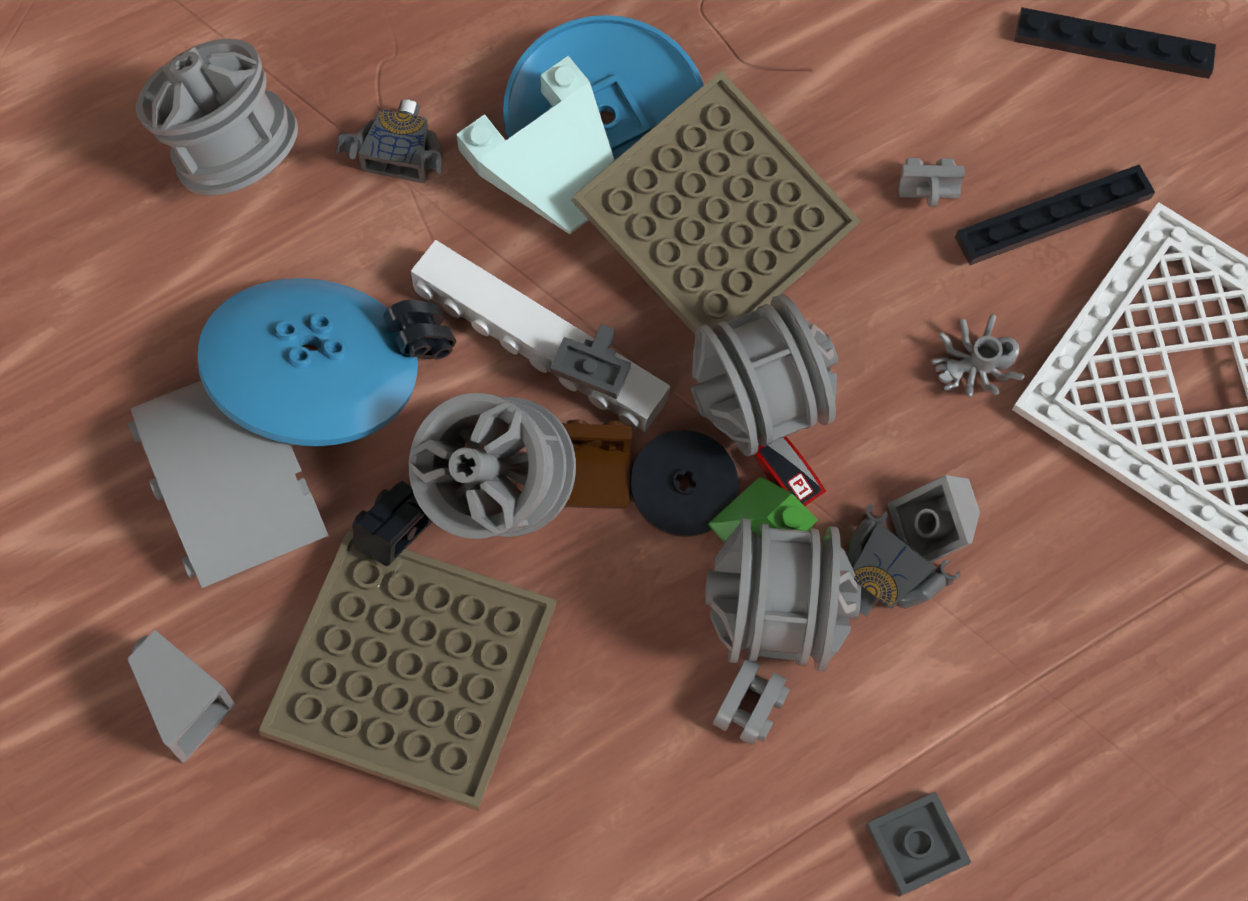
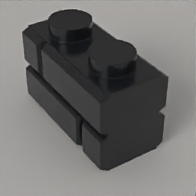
M400 481L390 491L387 489L382 490L377 496L374 506L368 512L362 510L352 524L354 547L367 556L372 555L374 560L386 567L432 523L419 506L410 485Z

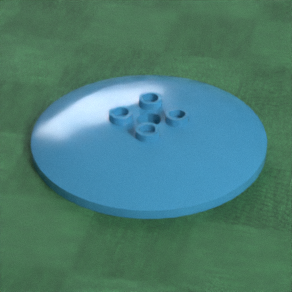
M599 15L575 19L543 34L523 53L516 63L508 80L504 96L503 111L506 136L509 139L553 107L541 93V74L567 56L571 58L589 80L599 113L608 111L615 116V120L612 123L603 124L614 160L619 158L704 84L698 69L689 55L677 42L659 29L647 23L622 16Z
M309 278L269 281L247 288L230 297L207 320L199 338L197 354L198 370L202 384L211 400L227 417L262 437L301 446H328L347 443L364 438L385 427L400 414L410 400L416 383L418 361L417 357L413 358L410 355L405 356L401 354L395 342L399 332L390 331L383 318L385 311L388 309L386 306L373 297L352 287L331 281ZM314 345L318 348V350L309 351L307 348H304L302 346Z

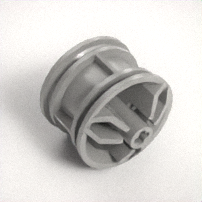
M239 39L213 40L178 54L150 77L142 88L136 103L137 117L142 125L152 132L158 141L171 146V161L183 186L199 195L214 196L227 194L260 180L277 167L287 156L298 134V122L291 109L282 102L277 94L265 90L267 78L257 51L251 44Z
M785 294L777 295L772 298L771 305L764 304L759 306L757 310L730 321L716 323L713 326V330L705 324L696 328L692 377L693 379L696 378L700 384L691 387L694 402L701 416L712 421L714 426L733 439L745 456L756 454L758 444L761 446L769 445L777 439L802 429L811 428L817 422L821 425H828L834 422L836 417L837 374L836 372L832 373L829 367L838 363L835 347L826 333L815 324H811L804 319L797 306Z
M485 393L459 395L436 407L417 430L409 456L411 487L423 512L443 530L456 536L471 539L491 538L494 536H522L543 528L566 505L571 495L576 475V459L572 441L563 424L552 412L542 405L527 399L499 397ZM467 442L472 448H464L465 443ZM526 447L527 453L520 450ZM513 483L524 485L523 491L521 492Z
M741 518L739 525L727 538L715 557V571L708 570L705 589V605H710L713 609L710 611V618L719 639L727 647L728 663H737L739 653L746 649L748 661H756L758 657L796 660L798 666H806L811 656L815 671L825 672L830 659L838 652L851 631L849 618L858 619L861 605V585H858L854 580V570L845 551L840 547L838 527L828 526L824 538L820 540L818 529L809 528L808 531L769 528L768 524L760 523L756 535L751 530L750 519Z

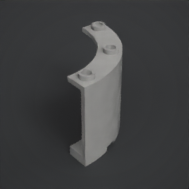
M202 381L130 408L134 421L128 423L130 431L136 443L142 441L155 476L154 479L149 480V483L157 501L164 499L187 553V556L182 557V562L189 578L197 576L202 588L329 536L305 479L297 480L295 476L296 473L302 470L291 444L262 437L235 423L211 400Z

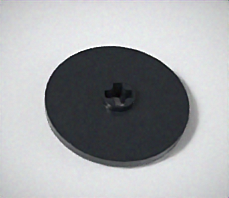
M675 430L655 437L643 447L632 467L630 488L638 511L649 524L673 536L692 537L712 530L708 524L737 498L739 480L732 458L717 441L700 432ZM684 475L690 477L689 484L694 486V488L687 487L685 491L680 490V483L675 478L682 479Z

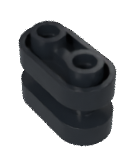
M404 300L389 307L383 315L389 330L399 332L395 342L402 355L438 360L447 357L453 351L452 348L456 344V339L450 327L441 325L445 317L437 303Z

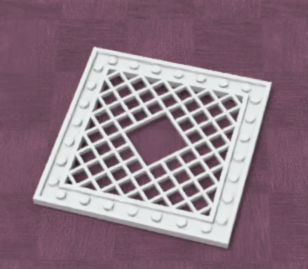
M1158 202L1012 410L1248 564V517L1240 513L1248 511V504L1235 505L1231 488L1248 487V454L1246 455L1242 438L1248 437V430L1239 431L1235 417L1237 414L1248 413V406L1184 415L1167 354L1231 345L1248 400V372L1246 369L1248 358L1243 359L1239 343L1248 342V335L1237 336L1232 322L1248 319V257ZM1182 260L1186 274L1170 276L1166 262ZM1159 263L1162 278L1148 279ZM1192 267L1198 270L1200 273H1193ZM1211 278L1216 293L1200 295L1196 280ZM1188 281L1192 296L1176 298L1172 283ZM1165 284L1169 299L1152 301L1149 286ZM1222 286L1230 291L1224 292ZM1142 289L1145 303L1129 305L1138 291ZM1241 297L1246 312L1230 314L1226 299ZM1218 300L1222 315L1206 317L1202 302ZM1195 303L1199 318L1182 320L1178 305ZM1171 306L1175 322L1159 324L1155 308ZM1147 310L1151 325L1135 327L1131 312ZM1124 313L1127 328L1112 330ZM1225 322L1229 338L1213 340L1209 324ZM1201 325L1205 341L1189 343L1185 327ZM1177 329L1181 344L1165 346L1161 331ZM1154 332L1157 347L1141 349L1137 334ZM1130 335L1133 351L1117 353L1113 337ZM1106 339L1110 354L1094 356ZM1160 354L1164 370L1147 372L1143 356ZM1136 357L1140 373L1123 375L1119 360ZM1112 361L1116 376L1099 379L1095 363ZM1088 364L1092 380L1075 382ZM1166 377L1170 393L1154 395L1149 379ZM1142 380L1146 396L1129 398L1125 382ZM1118 383L1122 399L1105 402L1101 386ZM1094 387L1098 403L1081 405L1077 389ZM1069 390L1073 403L1064 398ZM1173 400L1177 416L1160 418L1156 402ZM1148 403L1152 419L1135 421L1131 405ZM1124 406L1128 423L1111 425L1107 409ZM1100 410L1103 423L1086 411ZM1227 416L1232 432L1215 435L1211 418ZM1203 419L1207 436L1191 438L1187 421ZM1179 423L1183 439L1166 441L1162 425ZM1155 426L1159 442L1142 445L1138 428ZM1130 429L1133 442L1116 431ZM1234 439L1238 456L1222 458L1217 441ZM1210 443L1214 459L1197 461L1193 445ZM1185 446L1190 463L1173 465L1168 448ZM1161 449L1164 463L1147 451ZM1241 463L1245 479L1228 481L1224 465ZM1216 466L1221 483L1204 485L1199 468ZM1192 469L1195 483L1177 471ZM1223 490L1227 504L1209 491Z

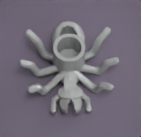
M990 315L983 337H980L975 342L974 347L969 341V328L966 320H960L962 344L970 355L955 350L952 347L950 338L943 332L939 334V338L945 344L947 354L962 359L956 361L943 357L931 361L932 365L940 364L935 368V372L945 371L938 377L941 382L950 383L954 380V383L944 386V391L957 388L959 380L965 371L969 373L965 389L967 397L973 396L976 371L979 372L984 391L987 393L992 392L994 395L999 394V389L994 384H989L987 373H991L1001 382H1006L1012 378L1020 381L1024 379L1025 376L1021 373L1009 371L1002 374L998 371L1008 369L1015 363L1020 348L1017 341L1011 337L1004 336L996 339L990 336L996 320L995 315Z

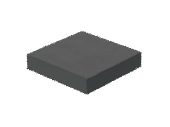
M936 792L872 820L865 825L900 897L972 863Z

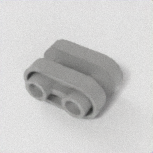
M746 658L713 721V725L726 731L732 721L744 728L739 739L754 745L756 739L764 742L774 723L767 719L773 706L781 709L790 689L784 686L787 678L773 672L769 682L756 676L755 674L760 664L748 661ZM748 689L761 695L752 715L739 708Z

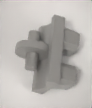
M907 158L905 165L902 166L898 188L899 197L927 198L929 207H936L939 198H960L962 180L965 176L964 166H956L954 159L941 158L939 161H936V165H923V161L920 158Z

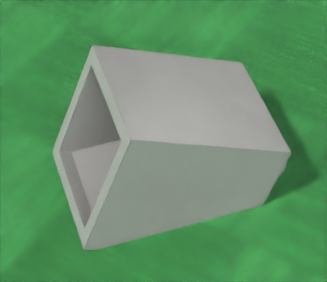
M154 630L149 636L141 637L134 644L128 662L163 743L182 763H185L232 711L236 704L221 684Z

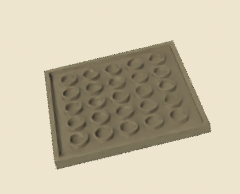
M722 71L703 85L571 199L573 204L694 334L696 328L704 324L713 330V326L716 323L730 321L755 311L764 304L770 305L773 297L782 294L861 222Z
M347 530L260 726V736L479 811L555 611L557 600L406 549L386 567L374 560L372 555L367 556L357 550L353 545L354 532Z

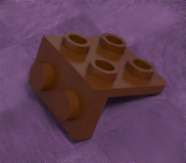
M569 420L566 423H562L572 441L576 459L575 482L571 495L564 507L626 508L629 505L632 425H624L619 421L588 424L583 420Z

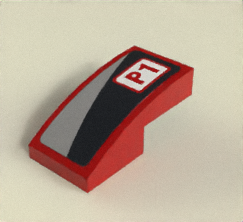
M786 436L773 441L769 445L758 446V451L754 454V457L769 481H775L777 486L791 492L804 506L827 492L809 464Z

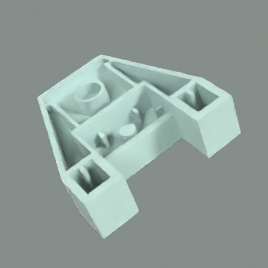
M567 56L541 74V93L553 106L550 110L507 140L503 138L485 114L456 135L459 151L480 177L568 234H571L589 221L571 201L572 197L615 160L590 82L571 58Z

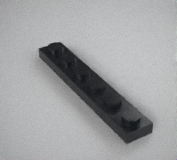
M1021 7L1018 15L1014 41L1207 79L1213 73L1216 44L1023 7Z
M1139 164L957 231L955 239L969 265H973L1152 199L1155 191Z

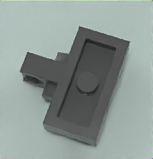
M601 324L594 341L586 339L582 344L564 337L550 366V373L617 399L631 369V363L615 357L616 350L610 348L615 337L613 334L615 329Z

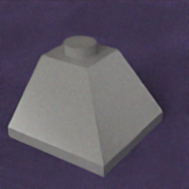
M944 475L887 504L898 538L931 563L973 542L980 510L970 481L967 478Z

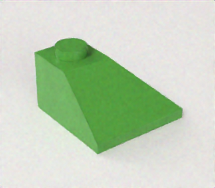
M759 477L718 514L708 526L725 543L739 525L741 518L750 519L751 530L756 535L760 523L768 524L769 528L808 531L818 520L791 492Z

